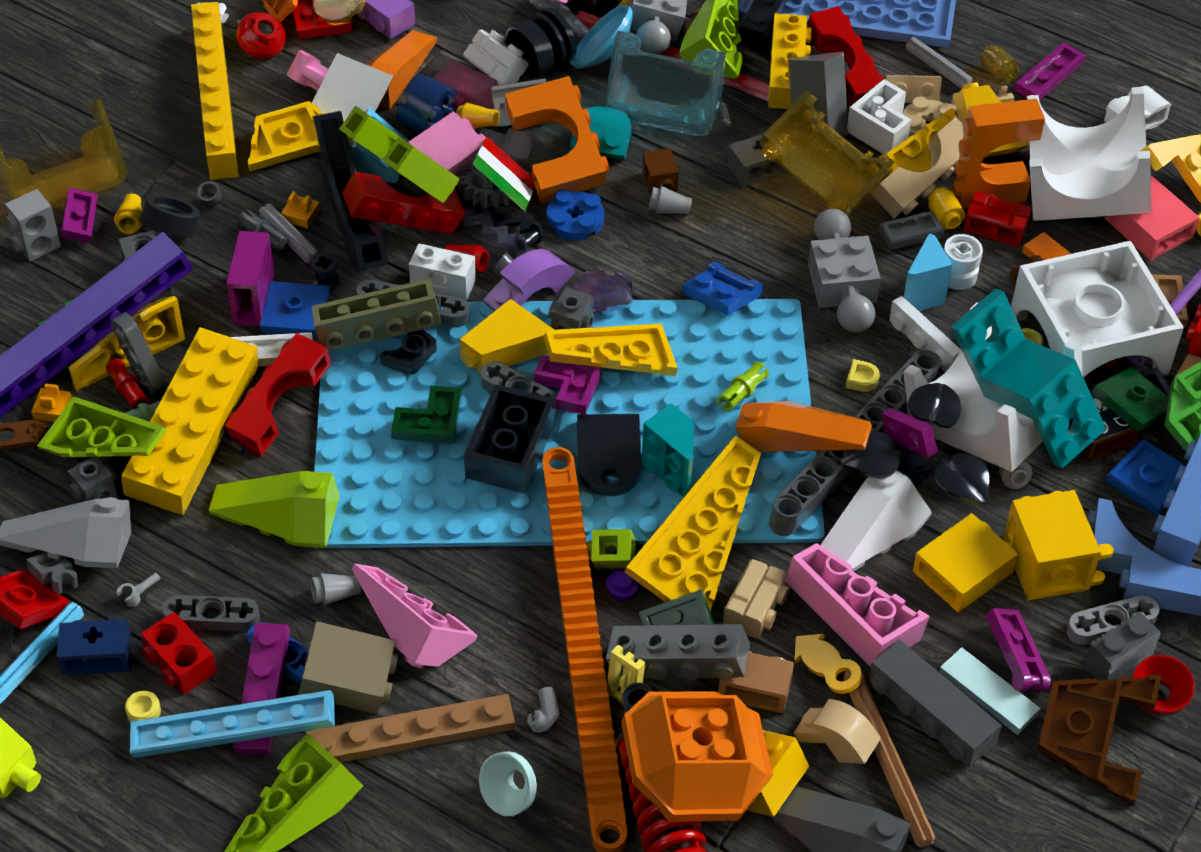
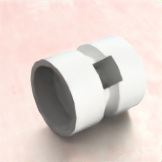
M966 234L951 236L944 245V252L952 263L948 287L955 290L969 289L975 285L983 253L982 245L976 238Z

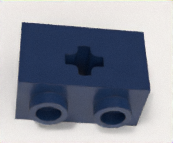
M111 618L105 621L87 622L76 620L68 623H59L57 660L62 675L130 672L132 635L127 619Z

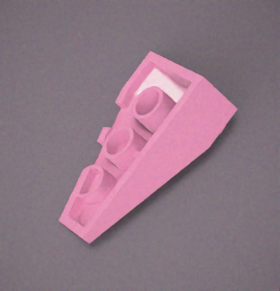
M354 563L352 571L390 639L395 640L394 646L405 655L404 659L410 665L422 668L423 665L438 667L475 642L478 635L451 614H446L444 617L431 610L434 603L426 598H420L414 594L407 593L408 587L378 567Z

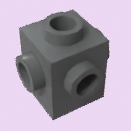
M566 287L558 301H553L549 308L548 318L551 319V327L554 330L591 328L594 321V296Z
M91 457L68 470L71 482L68 485V489L75 501L85 502L107 497L118 498L114 484L117 476L108 463L103 465L97 457Z

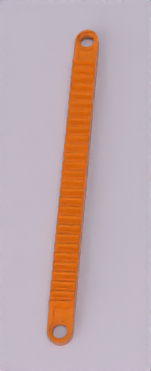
M554 447L547 450L543 455L542 472L591 840L597 852H622L627 844V825L574 457L569 450L563 447ZM553 460H563L567 465L562 469H554L549 464ZM610 829L616 831L620 838L615 843L608 844L600 839V834L604 830Z

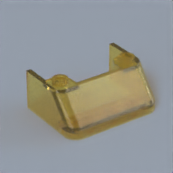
M101 99L87 100L97 128L85 132L80 139V147L84 157L31 175L26 163L21 159H5L0 146V178L12 200L38 189L53 209L66 203L69 187L97 193L117 186L125 180L127 169Z

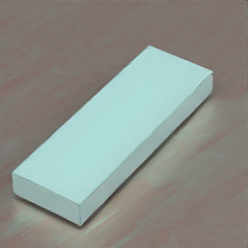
M962 647L940 667L939 673L1017 735L1039 715L1040 707L1015 690L1009 683Z

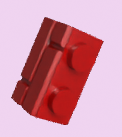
M976 191L967 211L963 231L1019 248L1028 227L1032 207L1025 206L1020 202H1011L997 198L992 194Z

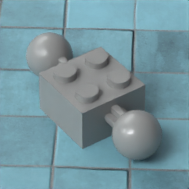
M687 0L628 1V6L632 9L633 13L630 30L637 32L636 43L643 53L651 56L659 55L666 51L670 41L677 42L685 20Z
M831 208L824 210L817 216L814 222V232L819 240L811 241L808 267L819 308L838 306L837 319L840 325L849 332H863L874 322L875 308L873 303H877L881 281L869 236L849 237L851 232L849 217L839 209Z

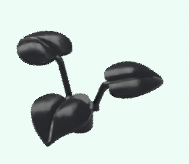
M933 383L920 386L912 392L908 401V408L911 414L918 420L928 421L927 424H930L932 427L933 424H936L942 428H950L956 424L961 414V402L958 395L951 387L945 384ZM870 431L865 450H845L842 456L841 466L854 469L869 477L887 478L899 469L901 470L900 473L909 477L914 486H918L923 483L924 479H929L930 474L935 472L936 482L946 492L969 502L986 504L988 501V469L979 458L973 455L956 454L951 458L950 462L947 459H941L928 468L929 459L912 451L903 459L901 451L894 449V441L891 436L883 432Z

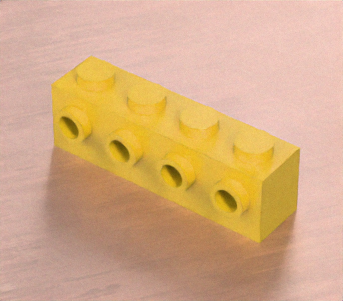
M774 14L768 108L791 109L788 59L810 56L811 45L806 44L811 42L812 27H807V16Z

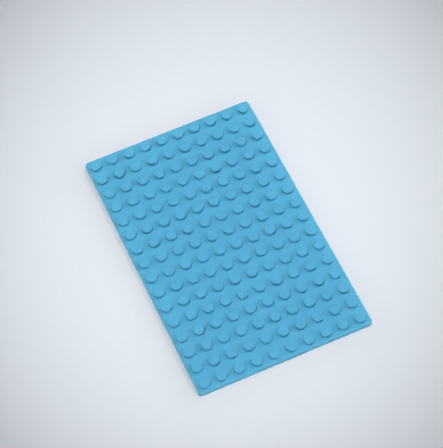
M755 299L728 316L697 300L594 301V321L591 328L662 323L677 365L675 376L602 368L601 378L586 414H639L640 479L633 489L618 496L595 494L581 483L578 476L577 454L578 413L559 409L555 416L554 427L526 494L465 478L464 453L491 393L481 386L480 373L474 368L467 367L461 360L460 338L494 312L485 302H468L470 306V319L464 326L451 327L439 325L423 329L436 339L437 351L415 374H406L385 367L380 363L381 352L400 348L402 340L407 336V333L328 351L332 364L320 379L314 472L333 473L340 498L326 548L552 546L542 459L545 452L554 447H563L569 450L574 457L586 545L587 541L592 540V530L631 529L636 538V545H645L684 497L678 492L671 491L660 477L655 473H650L642 463L643 423L670 403L694 421L692 488L736 435L740 438L735 426L743 404L766 401H792L811 406L800 301L797 299ZM525 301L521 305L551 327V319L548 318V312L553 301ZM542 356L509 367L534 381V373ZM757 361L765 365L758 373H762L768 368L769 376L755 387V391L750 397L743 398L730 412L720 408L728 400H724L718 405L717 397L731 386V382L736 376L743 375ZM431 385L461 388L462 397L454 444L392 439L391 430L395 407L427 409ZM542 385L558 395L560 388ZM515 387V388H513V389H517V390H521V391H525V392L528 391V390H527L526 388H524V387ZM816 451L760 452L761 456L749 488L733 543L822 542L825 536L822 504L792 535L780 536L775 534L769 527V519L776 497L816 457ZM553 460L549 465L554 469H562L567 464L563 460ZM607 476L602 481L611 484L617 482L618 479L613 476Z

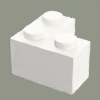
M882 80L850 107L847 123L848 133L886 155L890 150L909 138L911 119L903 115L906 92L887 80Z

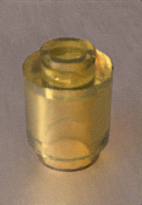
M992 45L986 48L981 55L983 68L998 83L1005 84L1017 77L1020 68L1019 63L1004 48Z

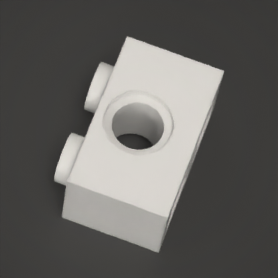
M418 243L409 263L410 283L431 278L434 292L460 297L467 301L476 281L475 256Z

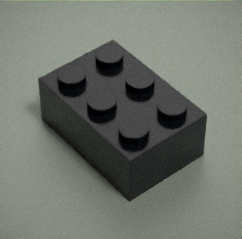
M495 384L464 453L465 478L526 494L555 424V399Z

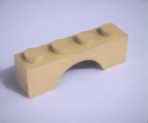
M955 117L928 143L932 156L929 170L911 172L898 167L871 193L894 219L901 212L905 215L910 213L919 204L916 201L919 196L928 197L938 187L935 184L937 180L941 178L944 182L955 172L953 166L960 156L959 140H963L964 135L962 123L958 118Z

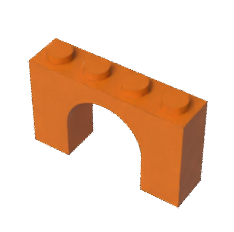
M570 76L505 94V110L513 131L543 123H555L571 131L577 141L575 147L568 154L532 165V181L540 203L553 200L556 197V193L560 190L581 192L605 185L606 173L609 172L607 159L605 156L601 157L598 150L600 148L596 132L591 133L589 113L586 108L582 109L580 90L577 85L573 86Z
M1037 99L969 106L967 118L963 119L962 124L963 140H959V160L955 161L956 177L955 181L951 182V191H953L963 209L970 207L976 191L992 194L997 198L1011 202L1027 201L1031 180L1023 161L993 165L984 164L982 161L991 151L1000 146L1010 143L1041 140L1045 117Z

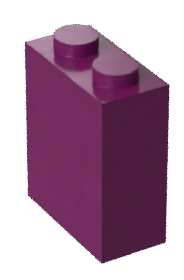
M239 231L226 283L233 324L260 326L270 282L273 281L275 274L269 233Z

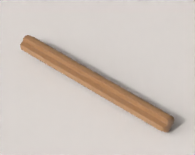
M846 671L844 673L843 681L851 677L850 672ZM863 677L861 684L855 690L849 692V695L856 710L869 720L881 738L874 751L906 822L910 823L909 830L916 846L919 848L930 846L934 843L935 835Z

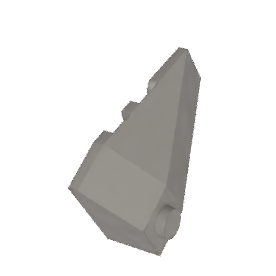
M112 497L93 499L3 521L0 527V545L25 552H33L37 549L48 552V558L56 560L61 556L73 558L76 565L83 567L118 568L131 536L129 500H117Z

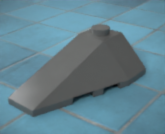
M797 786L792 790L774 817L768 816L792 839H798L811 852H901L906 843L910 823L878 808Z

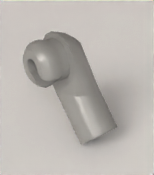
M544 687L538 691L541 709L535 710L534 716L531 713L528 715L527 723L534 732H546L560 716L555 691L552 687Z

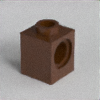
M671 149L643 152L642 174L650 196L653 187L660 188V186L678 192L679 171Z

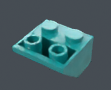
M670 403L643 423L642 463L647 471L655 473L660 477L671 491L678 492L682 497H685L691 489L694 421Z

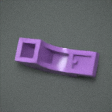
M532 250L517 257L500 272L503 279L483 301L493 311H496L509 299H512L521 306L533 293L542 288L548 287L557 293L574 275L575 271L548 250Z

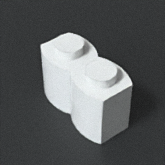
M1142 86L1144 88L1146 131L1147 129L1159 126L1168 118L1171 104L1149 86ZM1131 91L1127 96L1115 98L1109 102L1106 107L1105 122L1112 120L1123 111L1129 102Z

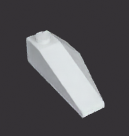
M896 471L887 478L868 477L823 540L821 546L852 566L851 571L854 572L864 566L865 561L879 553L883 555L890 551L892 545L903 539L907 541L915 536L929 519L932 512L909 477Z

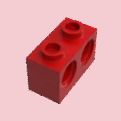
M175 612L141 633L144 644L141 651L150 665L157 664L166 683L170 687L176 686L183 695L217 673L213 653Z

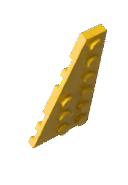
M735 435L628 564L625 573L664 602L703 590L711 611L761 453Z

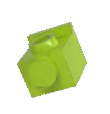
M592 530V540L587 541L589 560H591L595 569L626 568L635 557L636 538L632 530ZM610 549L617 550V554H607Z

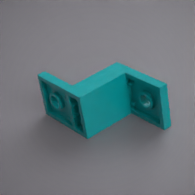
M994 289L951 326L983 396L1001 405L1011 406L1016 409V412L1033 419L1055 466L1060 468L1066 466L1106 430L1076 360L1026 339L1004 291ZM992 326L991 335L985 340L987 329ZM1073 418V423L1071 427L1068 429L1069 421Z

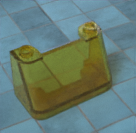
M806 90L765 132L761 139V151L766 158L774 160L828 204L830 209H839L848 215L871 195L875 188L887 177L895 161L885 153L879 158H872L874 153L870 150L865 155L822 121L825 114L822 111L817 113L813 106L817 98Z

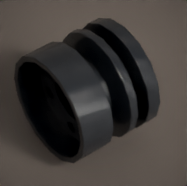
M550 7L530 16L529 20L526 19L511 26L505 34L506 46H509L511 43L524 52L521 57L529 62V66L523 75L530 79L539 78L550 72L553 67L561 66L565 62L572 60L577 53L575 36L569 23L561 13Z

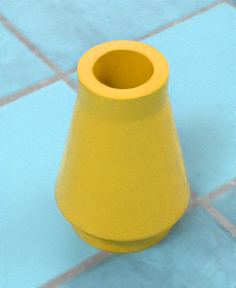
M470 103L459 106L456 113L461 119L466 118L473 126V129L498 126L500 121V114L497 109H489Z
M132 193L124 197L123 203L114 216V222L121 232L133 234L142 227L143 223L140 219L142 213L141 198Z

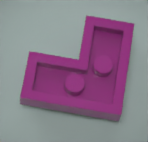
M542 355L534 373V381L548 387L560 388L556 398L555 409L586 415L601 378L602 367L551 362L549 356Z

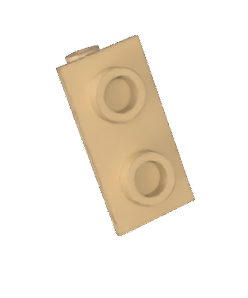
M886 75L885 80L906 92L905 103H912L916 97L940 101L941 76Z

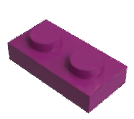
M69 187L60 237L90 243L98 194Z
M889 408L881 413L884 422V433L891 436L895 443L927 458L938 452L930 424L893 408Z

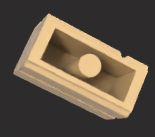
M754 559L750 560L724 609L723 624H742L746 635L755 639L760 638L764 628L770 630L777 614L774 609L777 604H784L789 592V587L785 585L787 575L785 571L772 566L767 567V564Z

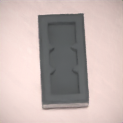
M933 211L879 224V232L889 250L925 242L929 233L935 235L937 239L943 238L944 229Z

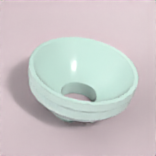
M510 751L499 752L489 756L481 767L479 774L480 791L483 799L494 812L503 816H515L531 806L536 795V777L528 761L521 755ZM515 770L521 772L524 776L525 785L523 789H519L514 784L513 774Z

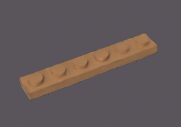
M509 694L306 731V734L308 733L339 762H346L515 730V720Z

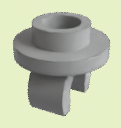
M1024 460L1013 472L1000 467L999 473L1006 487L1019 489L1030 481L1032 468Z

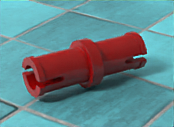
M122 359L111 360L106 366V371L115 382L117 393L125 397L132 410L136 409L137 404L147 403L149 405L150 400L140 388V381L137 376L130 373Z

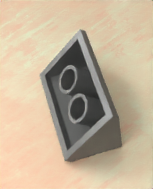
M844 52L788 59L793 141L798 143L831 144L847 136L848 118Z

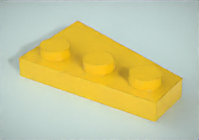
M953 107L886 153L883 158L889 174L898 167L911 172H924L930 169L932 156L928 143L943 127L956 117Z

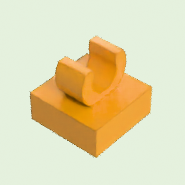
M293 191L287 199V205L281 214L292 225L308 229L320 211V203L312 200L308 195L306 197L298 196Z
M45 384L44 388H40L31 411L33 419L55 422L72 399L71 392L59 390L58 385Z

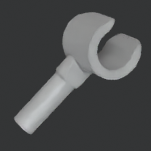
M155 573L135 587L131 583L122 584L117 589V596L120 600L125 599L128 607H136L140 603V594L159 581L160 576Z

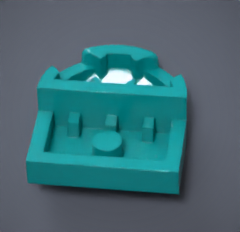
M608 107L587 108L591 120V125H589L591 133L596 132L599 139L600 148L598 150L600 156L625 161L629 141L632 139L631 123L627 114ZM573 134L570 142V151L577 143Z

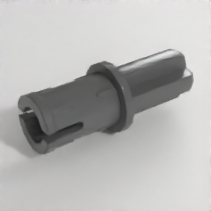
M251 210L243 211L239 215V226L251 232L269 233L271 246L277 250L284 248V245L287 243V237L272 228V223L269 220L259 218Z

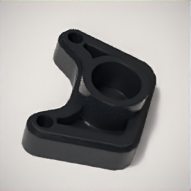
M423 329L409 332L402 340L400 348L381 352L380 363L385 367L406 374H415L437 351V341Z

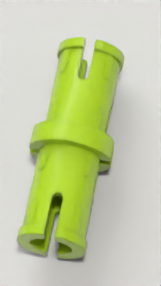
M757 361L743 375L736 376L732 380L731 386L717 397L718 405L724 400H728L720 408L730 412L743 398L750 397L754 393L755 387L769 376L768 368L762 373H758L765 365Z

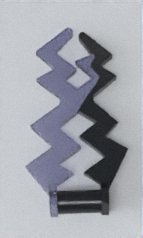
M473 200L460 201L462 207H471L470 211H465V215L462 220H465L464 227L483 225L482 238L498 237L497 248L514 247L516 253L521 256L527 252L528 247L534 242L541 243L544 235L541 224L538 222L531 224L525 215L512 217L511 211L492 213L491 207L484 208L481 203L474 206L472 205ZM475 212H483L482 215H474ZM503 221V226L493 227L494 222ZM520 226V234L517 236L516 233L508 235V227Z

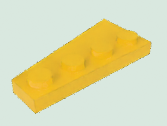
M662 323L545 330L543 339L551 362L675 376L677 372V365Z

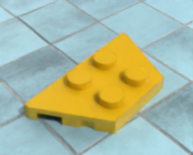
M310 101L256 116L254 134L251 140L250 158H248L249 171H255L319 152L312 116L324 113ZM347 135L348 142H353V139Z

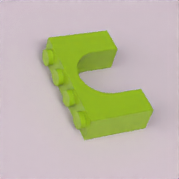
M356 105L339 128L343 133L381 158L391 168L442 203L453 192L460 180Z

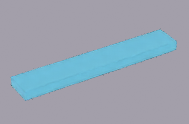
M331 690L132 721L130 722V754L133 758L335 727L334 695Z

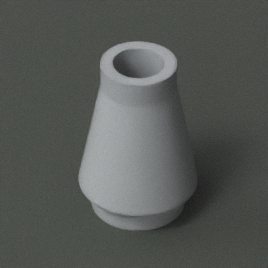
M660 186V188L653 187L648 210L655 211V214L689 215L692 198L680 195L663 186Z
M319 573L318 577L311 578L312 599L315 604L322 603L325 606L353 595H360L361 585L355 575Z

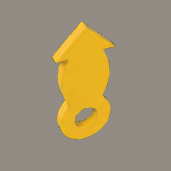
M824 634L796 636L795 662L797 663L803 659L805 666L811 672L825 677L831 691L845 694L852 692L861 684L863 675L860 666L851 659H842L833 645L822 641L825 638ZM843 671L850 672L851 677L843 682L837 680L839 673Z

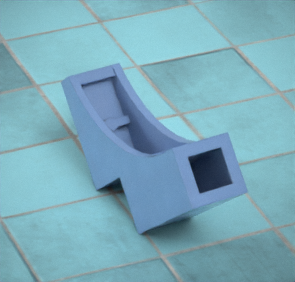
M1099 498L1096 509L1089 510L1087 520L1097 544H1110L1114 551L1110 558L1099 560L1096 569L1120 574L1119 587L1124 588L1123 600L1145 595L1153 598L1158 603L1159 608L1201 616V569L1173 562L1148 549L1125 528L1114 509L1112 500Z

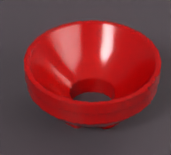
M263 12L250 13L240 21L236 29V38L239 46L245 53L261 60L274 58L284 47L286 39L285 30L282 24L270 14ZM258 24H268L272 29V33H261L258 29Z
M1168 655L1150 656L1140 662L1134 670L1132 678H1147L1148 675H1160V684L1169 690V698L1166 700L1157 699L1154 709L1141 706L1152 714L1161 716L1174 715L1181 712L1193 698L1195 691L1193 675L1183 662Z

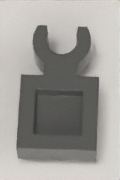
M48 552L27 559V570L42 585L52 583L54 592L58 594L63 593L62 584H70L73 588L78 587L77 573L72 570V563L64 556L56 560L48 558Z

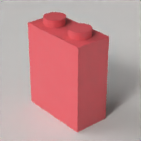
M1151 176V213L1104 217L1150 260L1193 238L1200 218L1153 176Z

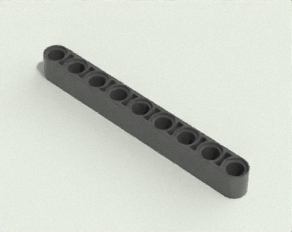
M925 349L917 351L854 417L870 421L872 425L871 431L884 433V422L881 413L889 408L896 409L905 414L908 412L903 371L910 365L921 369L922 375L928 383L935 381L940 366V358L935 352ZM822 450L776 497L769 519V527L775 534L789 536L795 533L854 470L841 466L845 450Z

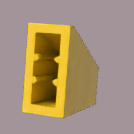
M977 82L963 85L962 90L954 95L958 118L962 124L963 119L967 118L969 106L1001 103L989 85L979 86ZM1029 141L1000 146L991 151L985 158L1020 152L1030 146Z
M509 299L460 338V357L467 367L474 368L479 373L483 365L493 361L503 363L509 367L548 354L543 338L545 330L554 329L515 301Z

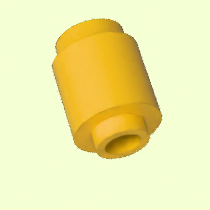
M939 187L929 194L928 207L930 211L934 212L943 229L958 227L965 218V211L953 191L948 190L946 187Z

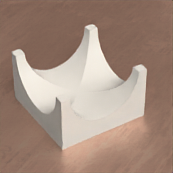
M1133 87L1131 89L1129 102L1115 118L1104 124L1087 128L1070 127L1053 120L1043 110L1039 101V95L1027 96V100H1038L1045 117L1041 140L1029 141L1033 221L1151 213L1150 151H1141L1146 147L1143 87Z
M1131 241L1020 265L1011 304L1017 321L1025 320L1027 314L1031 312L1042 326L1050 349L1058 353H1063V346L1070 339L1080 342L1082 347L1083 378L1104 363L1131 355H1142L1153 360V368L1157 367L1162 376L1169 375L1184 327Z
M978 302L975 303V304L970 308V310H971L973 307H975V306L978 304ZM992 326L987 329L985 340L991 335ZM1070 339L1063 346L1062 354L1076 360L1083 376L1081 343ZM960 350L951 367L933 382L928 383L922 375L921 369L910 365L903 371L908 415L911 417L914 416L908 408V401L912 392L920 386L933 383L945 384L951 387L960 399L961 414L958 421L950 428H942L933 424L932 430L935 439L1010 472H1013L1042 442L1033 419L1016 412V409L1011 406L1001 405L983 396L962 350Z

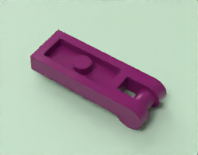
M992 608L985 617L1012 672L1013 688L1017 691H1028L1032 688L1035 692H1047L1051 686L1050 675L1019 610Z

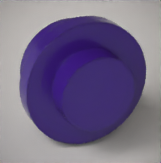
M625 570L612 572L606 580L608 593L617 601L630 600L639 588V583L627 575Z

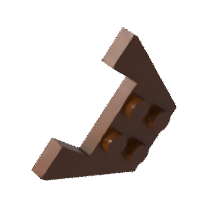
M1148 675L1147 678H1131V676L1118 677L1115 680L1097 681V678L1053 681L1038 749L1127 803L1135 805L1142 771L1106 763L1118 701L1154 709L1161 676Z

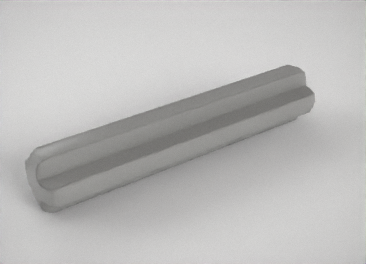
M915 37L910 38L906 44V50L959 88L972 83V77Z
M266 204L264 207H261L259 209L260 218L269 220L272 223V228L287 237L286 244L303 261L311 264L314 256L318 254V250L273 205Z

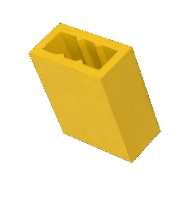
M971 513L916 552L913 572L959 613L1014 572L1018 553L1010 543L1003 541L995 534L986 522L979 520Z

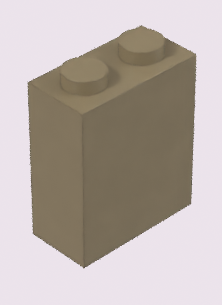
M316 621L298 695L331 690L334 695V704L378 714L381 703H388L393 683L387 682L388 673L394 674L398 661V655L393 654L395 640Z

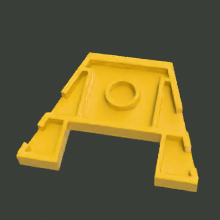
M1201 134L1152 143L1141 150L1150 151V165L1155 171L1171 161L1201 203ZM1199 212L1197 215L1200 218L1196 230L1201 236V212Z

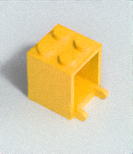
M1075 490L1054 491L1046 495L1024 496L1012 500L1003 540L1010 543L1018 553L1015 571L1027 601L1086 591L1090 589V586L1100 585L1104 582L1105 574L1102 571L1096 570L1099 560L1112 556L1114 548L1110 544H1097Z

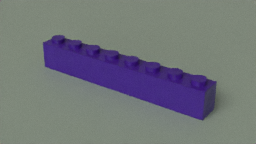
M164 232L150 240L145 246L125 259L120 265L103 276L82 294L78 295L60 311L53 314L13 347L1 354L0 418L111 333L113 330L110 322L124 312L133 316L193 269L184 252Z

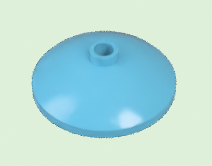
M623 4L602 17L578 43L577 53L570 60V64L575 69H585L599 65L610 57L615 59L623 51L624 47L622 44L629 35L633 19L632 9L627 4Z

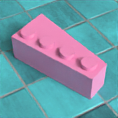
M817 543L793 556L786 577V583L870 667L876 658L899 639L909 648L921 641L930 617L921 610L916 613L905 606L906 601L895 593L891 597L876 587L878 582L869 576L863 577L851 571L852 566Z

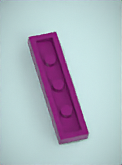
M255 623L241 704L280 698L291 631L288 624ZM273 736L234 742V750L237 754L270 755Z

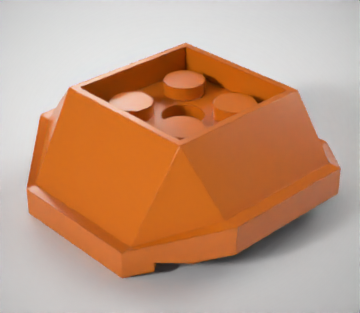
M716 691L648 692L624 714L621 721L632 782L647 799L660 808L659 811L669 822L738 821L773 775L759 713L747 708L737 695H722Z

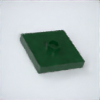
M1132 367L1097 384L1092 391L1093 396L1137 432L1166 417L1169 397Z

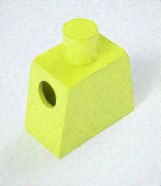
M0 718V798L7 797L17 785L27 792H31L38 786L41 780V774L33 770L36 764L33 750L18 733Z

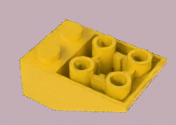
M763 730L773 775L747 810L774 817L809 768V764L795 737Z

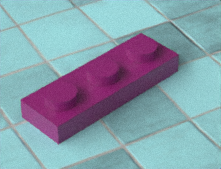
M1063 42L1018 80L1014 91L1026 98L1030 95H1039L1040 101L1084 63L1086 55Z

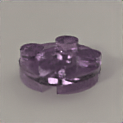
M593 270L582 273L577 277V283L574 282V290L594 296L593 311L603 312L610 306L632 303L633 280L622 272L615 271V276L605 275V270Z

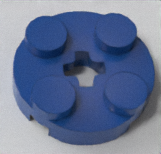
M558 191L556 197L551 200L547 207V224L549 228L551 226L558 237L570 241L587 239V235L594 231L597 234L604 224V208L600 197L597 194L579 191ZM571 214H580L577 218L571 217Z

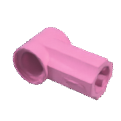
M299 50L286 75L304 86H310L318 91L329 69L321 65V61L314 56Z

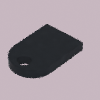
M577 414L578 476L581 483L591 492L602 496H618L630 491L638 483L641 475L639 414ZM607 476H613L618 481L609 484L602 481V479Z

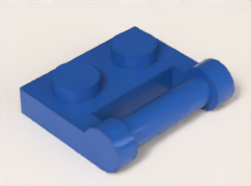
M716 261L712 262L706 271L683 283L684 295L727 316L757 299L763 290L762 283L753 279L749 281L726 270L724 265Z

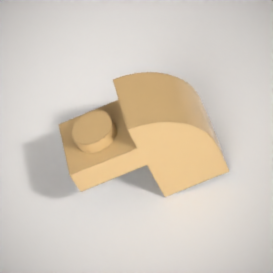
M829 699L823 708H810L794 731L800 742L826 743L840 763L865 764L881 739L872 724L862 713L844 702Z

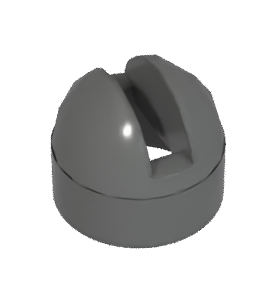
M204 182L197 189L198 198L205 206H216L221 200L222 193L215 182Z
M506 252L491 268V271L503 278L500 272L514 259Z

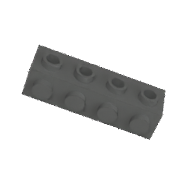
M742 624L613 626L606 661L609 665L611 651L617 645L623 647L624 656L630 652L634 655L635 663L639 659L645 662L643 678H653L656 680L666 678H686L690 680L698 678H739L745 676L750 642ZM621 665L620 678H621L622 675H623V666H622V665Z
M900 639L872 662L868 681L871 682L873 688L878 693L885 694L893 701L902 714L910 716L921 725L923 731L928 736L936 738L942 743L955 759L961 760L970 767L997 743L1002 725Z

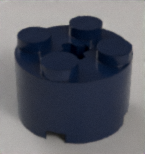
M419 74L405 90L404 94L408 98L405 104L399 103L396 119L398 123L421 134L454 111L456 113L453 104L457 97V91L430 76Z

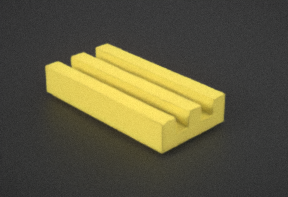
M617 645L610 654L607 693L623 704L622 694L626 687L633 683H643L645 662L639 659L635 663L634 655L630 652L624 656L623 647ZM621 665H622V666H623V675H622V677L620 678Z

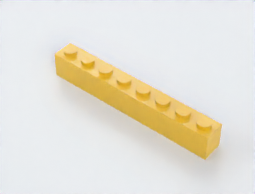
M204 2L201 4H191L206 157L210 180L239 177L219 3Z

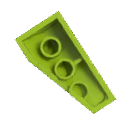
M705 0L683 38L680 54L684 62L690 64L696 72L733 79L739 76L742 54L739 51L737 52V44L741 42V35L737 33L735 23L739 22L738 0Z
M73 396L37 446L41 450L60 457L149 456L166 432L164 426Z
M298 471L216 485L209 513L240 526L249 525L257 528L261 534L267 536L273 534L285 540V543L293 546L326 548L340 494L333 473Z
M307 733L282 759L277 767L280 774L271 788L265 786L260 794V797L263 799L255 814L248 815L224 852H277L337 814L352 800L363 785Z

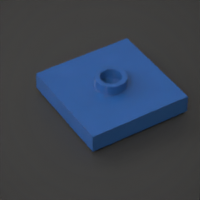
M271 281L260 322L261 333L294 334L296 332H312V337H318L314 327L312 306L328 302L330 296L329 286Z
M1142 439L1107 474L1106 482L1158 516L1165 509L1163 506L1170 489L1176 491L1179 486L1174 483L1180 465L1183 464L1145 439Z

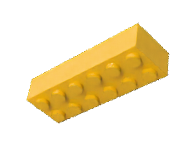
M201 327L199 328L150 420L152 423L164 426L166 432L149 456H131L121 475L125 496L182 516L184 515L227 430L225 425L229 415L237 410L258 369L257 346Z

